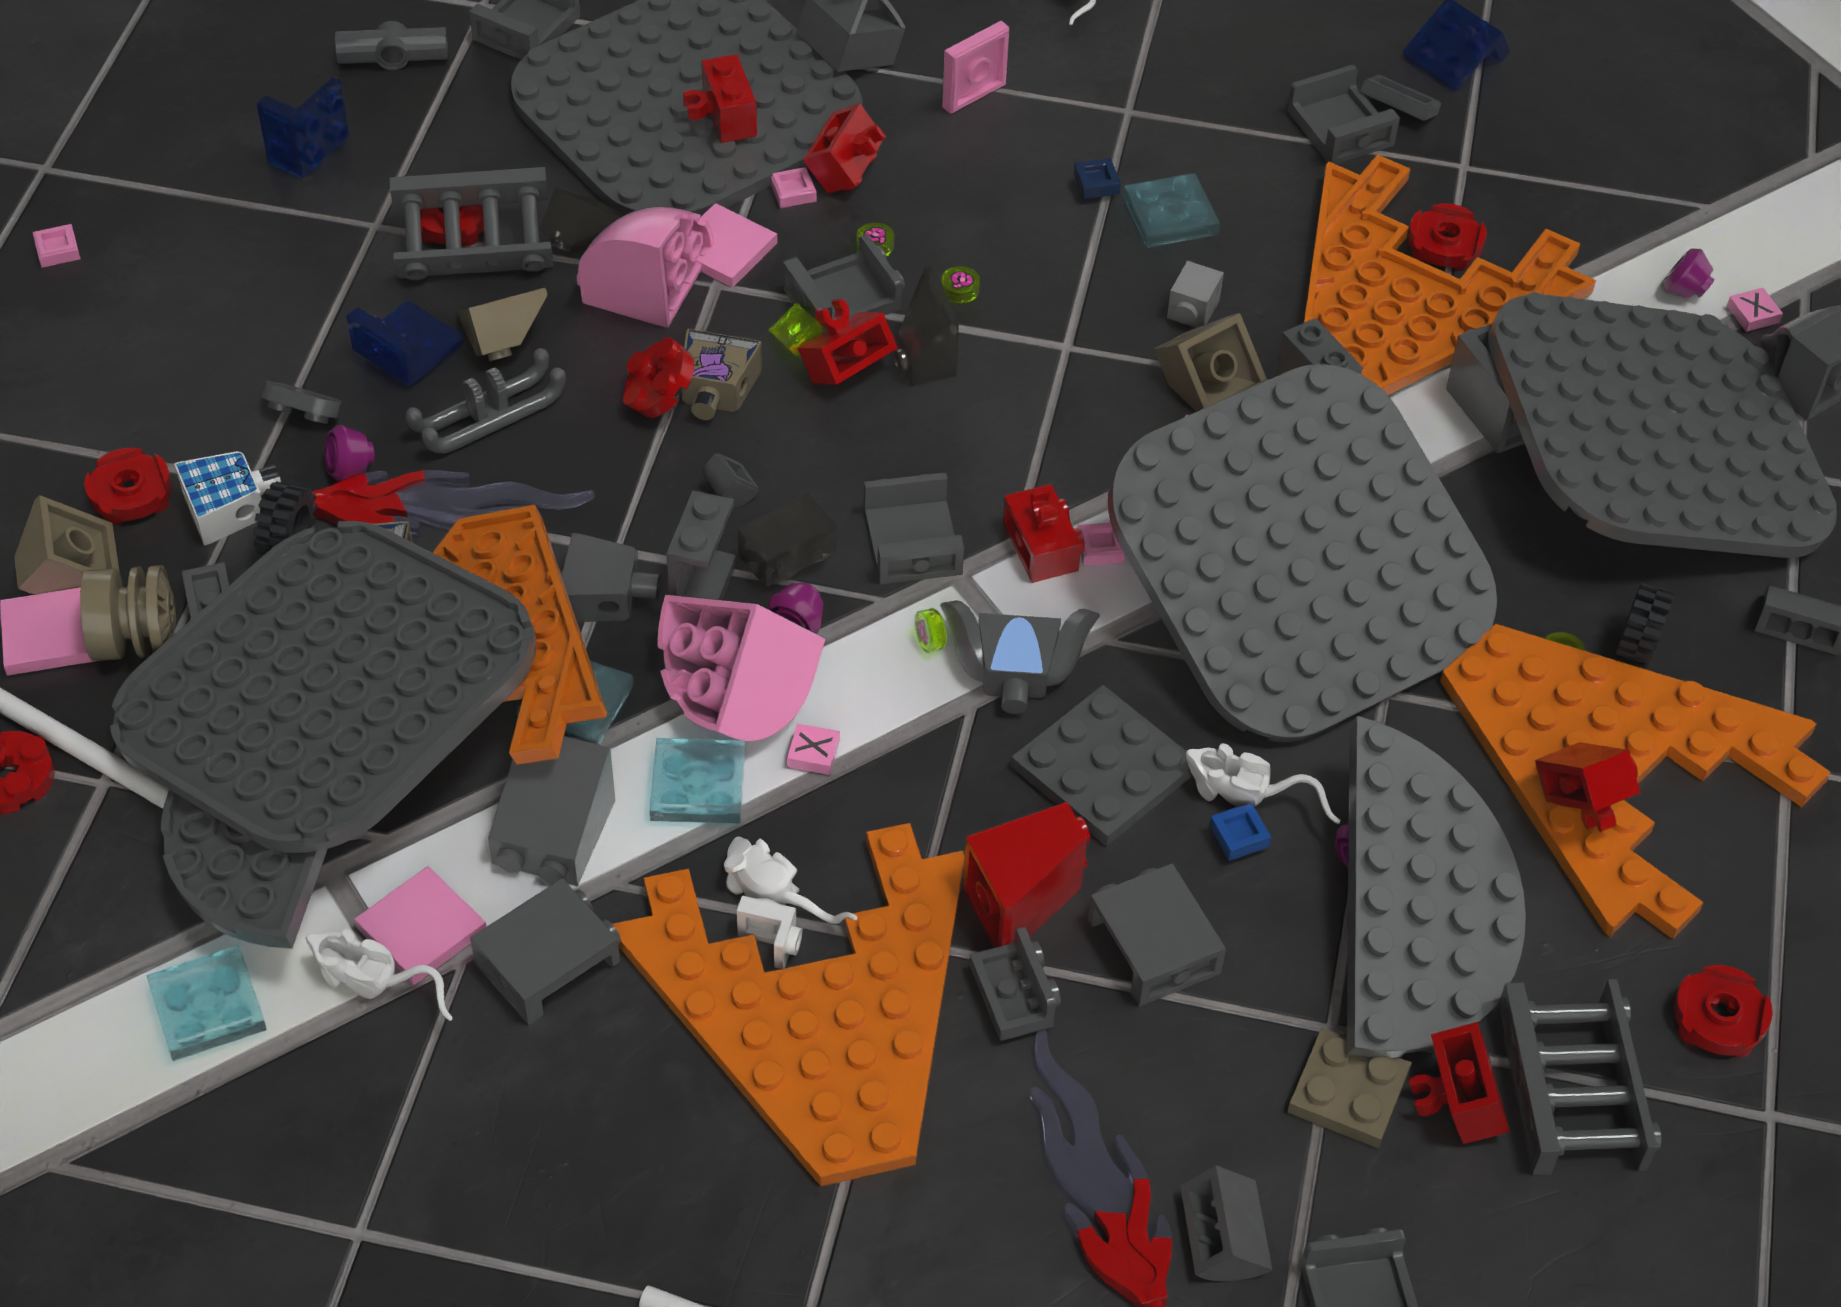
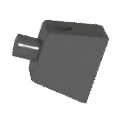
M572 533L561 576L577 622L625 621L630 618L634 597L658 599L661 576L660 574L639 572L638 551L634 547Z

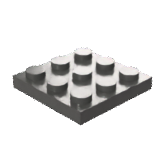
M1104 685L1095 690L1011 757V768L1054 804L1059 805L1068 802L1076 818L1082 817L1089 833L1106 847L1193 776L1186 760V750Z

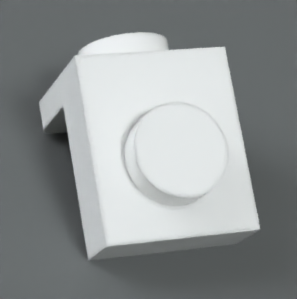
M741 897L737 908L738 936L743 937L754 934L755 940L774 944V967L784 969L789 954L797 955L802 939L803 930L796 927V908L778 904L768 898Z

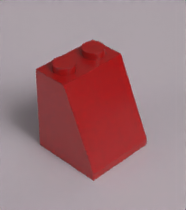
M1068 802L966 837L963 890L994 948L1014 943L1015 929L1025 926L1029 937H1031L1081 889L1083 869L1087 868L1085 852L1086 844L1090 842V834L1082 817L1076 818Z

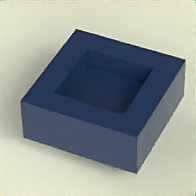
M1111 158L1074 164V177L1083 199L1120 194L1121 182Z

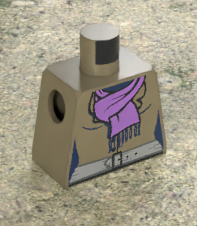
M687 329L684 349L690 352L694 358V372L688 388L684 389L681 386L682 401L692 405L691 412L702 420L712 419L716 409L730 412L739 410L762 371L761 341Z

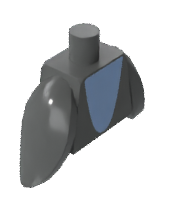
M948 601L940 605L950 625L956 652L964 671L972 679L983 682L984 693L987 695L1002 696L1001 707L1010 714L1025 712L1028 707V698L1041 699L1046 696L1048 686L1059 685L1068 678L1079 659L1088 633L1100 617L1097 612L1085 608L1079 609L1068 617L1060 630L1061 618L979 613L977 623L971 609L962 601Z

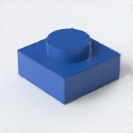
M1252 803L1212 815L1210 818L1209 827L1228 861L1269 848L1271 836Z

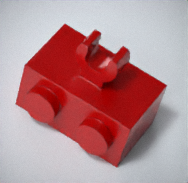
M738 54L701 60L703 92L699 90L683 92V106L687 107L688 119L699 120L710 113L721 143L757 137V102Z
M856 104L832 112L803 158V161L828 194L843 189L849 191L860 184L863 179L862 174L869 163L876 158L878 148L886 136L880 127L875 125L862 105Z
M834 299L831 301L835 309L833 318H831L827 308L815 310L817 321L823 327H827L828 330L797 348L813 384L837 385L898 348L883 312H857L849 317V306L844 299Z
M1052 484L1004 495L1003 525L1031 583L1079 571L1080 554L1085 551L1084 538L1078 528H1073L1070 522L1067 503L1063 498H1058Z
M1579 742L1535 760L1546 802L1581 809V818L1586 829L1597 826L1598 832H1603L1615 827L1616 817L1610 805L1640 793L1637 781L1638 768L1627 749Z
M1478 1022L1431 1034L1441 1076L1434 1078L1430 1075L1421 1074L1409 1080L1414 1095L1422 1092L1430 1093L1426 1098L1414 1101L1418 1115L1429 1116L1435 1114L1443 1104L1448 1103L1463 1144L1510 1132L1489 1052Z

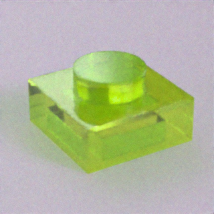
M795 303L769 329V332L797 357L799 355L797 348L818 336L824 329L808 312Z

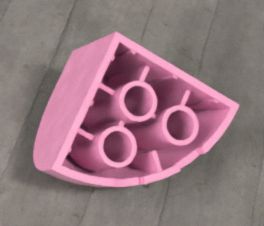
M672 207L641 209L617 219L592 241L581 257L578 267L577 285L580 286L582 303L669 328L702 270V264L696 261L699 255L706 256V253L701 252L702 245L712 248L714 244L712 230L708 221L700 219V214Z
M665 595L658 627V648L664 650L666 668L661 670V675L670 698L678 702L684 711V715L695 724L719 735L742 741H757L768 738L782 730L796 716L811 689L825 643V638L758 604Z

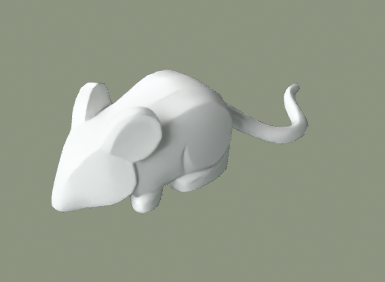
M1223 743L1219 746L1218 750L1208 747L1186 751V760L1196 780L1197 789L1200 795L1209 802L1214 800L1219 793L1236 807L1252 803L1255 807L1264 798L1275 795L1293 784L1303 782L1312 785L1316 789L1321 805L1330 820L1337 824L1340 823V820L1332 813L1322 784L1311 776L1304 774L1293 775L1276 784L1269 785L1270 764L1259 756L1244 752L1238 757L1233 754V750L1229 745Z
M735 837L724 862L725 871L728 872L726 885L731 893L738 895L744 892L747 897L755 899L768 898L781 905L792 904L799 906L831 924L840 923L846 918L858 919L856 915L850 912H843L836 916L830 915L809 899L798 895L799 888L792 883L797 869L780 853L776 852L771 856L768 845L762 839L757 840L755 845H751L748 839L742 837Z
M346 928L342 930L341 934L335 932L323 934L310 933L306 936V942L321 968L324 979L333 989L338 987L341 981L356 994L372 999L380 995L386 988L400 984L417 974H428L435 981L439 1010L446 1019L452 1020V1016L445 1006L443 978L434 968L427 965H417L394 974L395 962L391 952L386 947L371 939H365L363 942H360L356 939L354 933Z

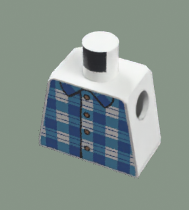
M239 451L174 463L182 494L204 546L258 522L255 521L256 513H260L258 505L261 495L264 494L266 489H270L271 483L281 482L275 465L251 472L244 454Z

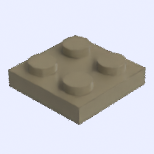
M1321 1028L1292 1096L1287 1113L1379 1149L1412 1062L1399 1057L1380 1056L1369 1058L1348 1055L1347 1037Z

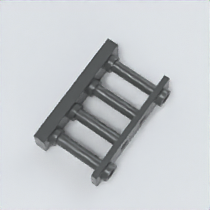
M545 167L389 177L394 210H404L407 252L393 253L398 278L421 280L427 276L509 270L537 272L544 268L553 267L551 242H539L536 202L548 200ZM509 202L521 203L524 244H500L498 204ZM480 204L483 210L485 246L462 248L459 207ZM442 207L444 211L446 249L422 251L420 210L422 208Z
M1608 979L1599 1003L1535 1005L1533 1000L1528 1001L1524 982L1505 983L1497 1011L1532 1175H1551L1558 1157L1562 1156L1565 1150L1632 1148L1637 1171H1647L1655 1152L1660 1151L1661 1132L1658 1123L1651 1121L1629 1029L1631 1019L1630 1004L1627 997L1621 996L1618 980ZM1603 1022L1608 1044L1544 1046L1542 1041L1537 1042L1534 1029L1537 1024ZM1612 1063L1617 1086L1554 1088L1551 1083H1546L1543 1070H1545L1546 1065ZM1622 1105L1627 1128L1563 1131L1561 1126H1555L1553 1112L1556 1107Z

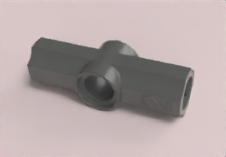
M387 21L380 24L376 30L335 32L336 57L339 64L377 62L387 70H398L403 68L408 61L449 60L446 27L407 29L399 22Z

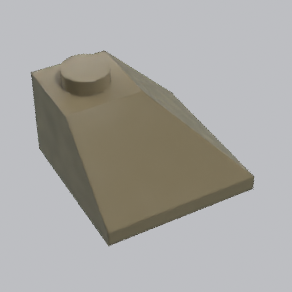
M546 288L457 311L476 356L487 354L489 361L512 355L510 347L521 345L547 297Z
M1240 313L1185 332L1154 348L1168 385L1196 412L1267 381Z
M41 495L34 500L14 556L18 589L36 595L81 587L83 573L86 570L117 568L119 571L113 524L111 522Z

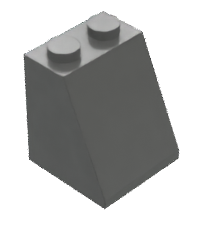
M564 736L559 758L519 765H516L514 760H512L488 836L492 864L498 865L509 872L522 871L541 876L551 883H555L563 878L568 884L578 886L616 801L610 748Z

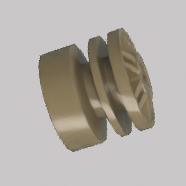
M163 565L150 566L146 577L141 567L131 568L127 587H124L117 568L84 571L80 590V612L84 642L88 656L92 661L124 658L128 639H131L137 656L145 658L149 656L151 645L153 652H155L174 635L176 627L175 600L166 569Z

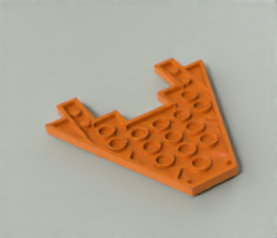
M1378 154L1360 175L1332 162H1328L1323 181L1304 323L1317 319L1363 367L1361 375L1383 389L1387 395H1390L1452 364L1458 335L1470 329H1477L1492 324L1501 307L1513 298L1528 295L1531 292L1561 297H1574L1577 299H1583L1591 295L1594 291L1596 280L1568 268L1578 254L1580 243L1545 229L1513 272L1477 257L1459 279L1397 251L1407 238L1409 226L1381 214V212L1408 181L1410 168Z
M529 505L459 518L432 553L513 594L527 610L536 633V652L531 668L525 680L503 701L522 699L509 754L516 765L559 758L567 724L606 718L607 711L542 516L536 505Z
M1498 624L1493 625L1491 630L1484 633L1476 644L1471 645L1445 668L1440 679L1450 698L1601 929L1609 937L1636 912L1667 936L1674 939L1700 912L1704 902L1633 852L1652 832L1655 824L1653 820L1625 800L1610 805L1616 817L1615 827L1603 832H1598L1597 826L1586 829L1582 822L1581 809L1546 802L1535 763L1536 759L1579 742L1627 749L1637 765V781L1639 784L1666 756L1701 781H1704L1729 757L1801 808L1827 782L1831 773L1798 750L1812 735L1817 723L1810 719L1708 689L1694 681L1685 682Z
M910 823L866 832V843L886 906L852 913L858 917L857 920L844 919V926L853 954L764 973L754 934L708 944L689 869L645 877L644 887L651 916L613 924L621 938V943L618 946L820 1186L916 1165L965 855L963 851L922 859Z

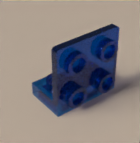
M1445 0L1403 50L1406 58L1454 90H1458L1484 58H1488L1491 55L1502 62L1510 52L1503 32L1454 0Z
M336 77L328 80L297 109L267 95L257 103L267 161L302 178L316 166H319L334 149L342 145L349 137L350 133L341 80Z
M410 301L401 304L384 319L371 316L358 307L346 315L352 350L409 386L464 343L463 334Z

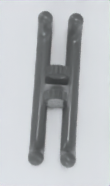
M538 348L534 351L531 367L524 373L504 381L499 370L494 367L486 372V391L482 392L477 380L470 378L463 382L464 401L427 418L422 417L418 408H409L406 411L405 418L410 429L422 434V441L426 449L436 454H446L546 408L561 395L565 387L566 374L559 367L552 369L550 381L544 390L509 407V397L538 383L548 369L549 354L547 350ZM471 416L476 422L446 437H438L437 431L466 417Z

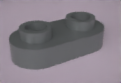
M265 381L261 396L269 400L268 407L271 409L292 413V409L296 408L305 411L304 418L328 424L330 417L338 418L342 401L326 395L275 381Z

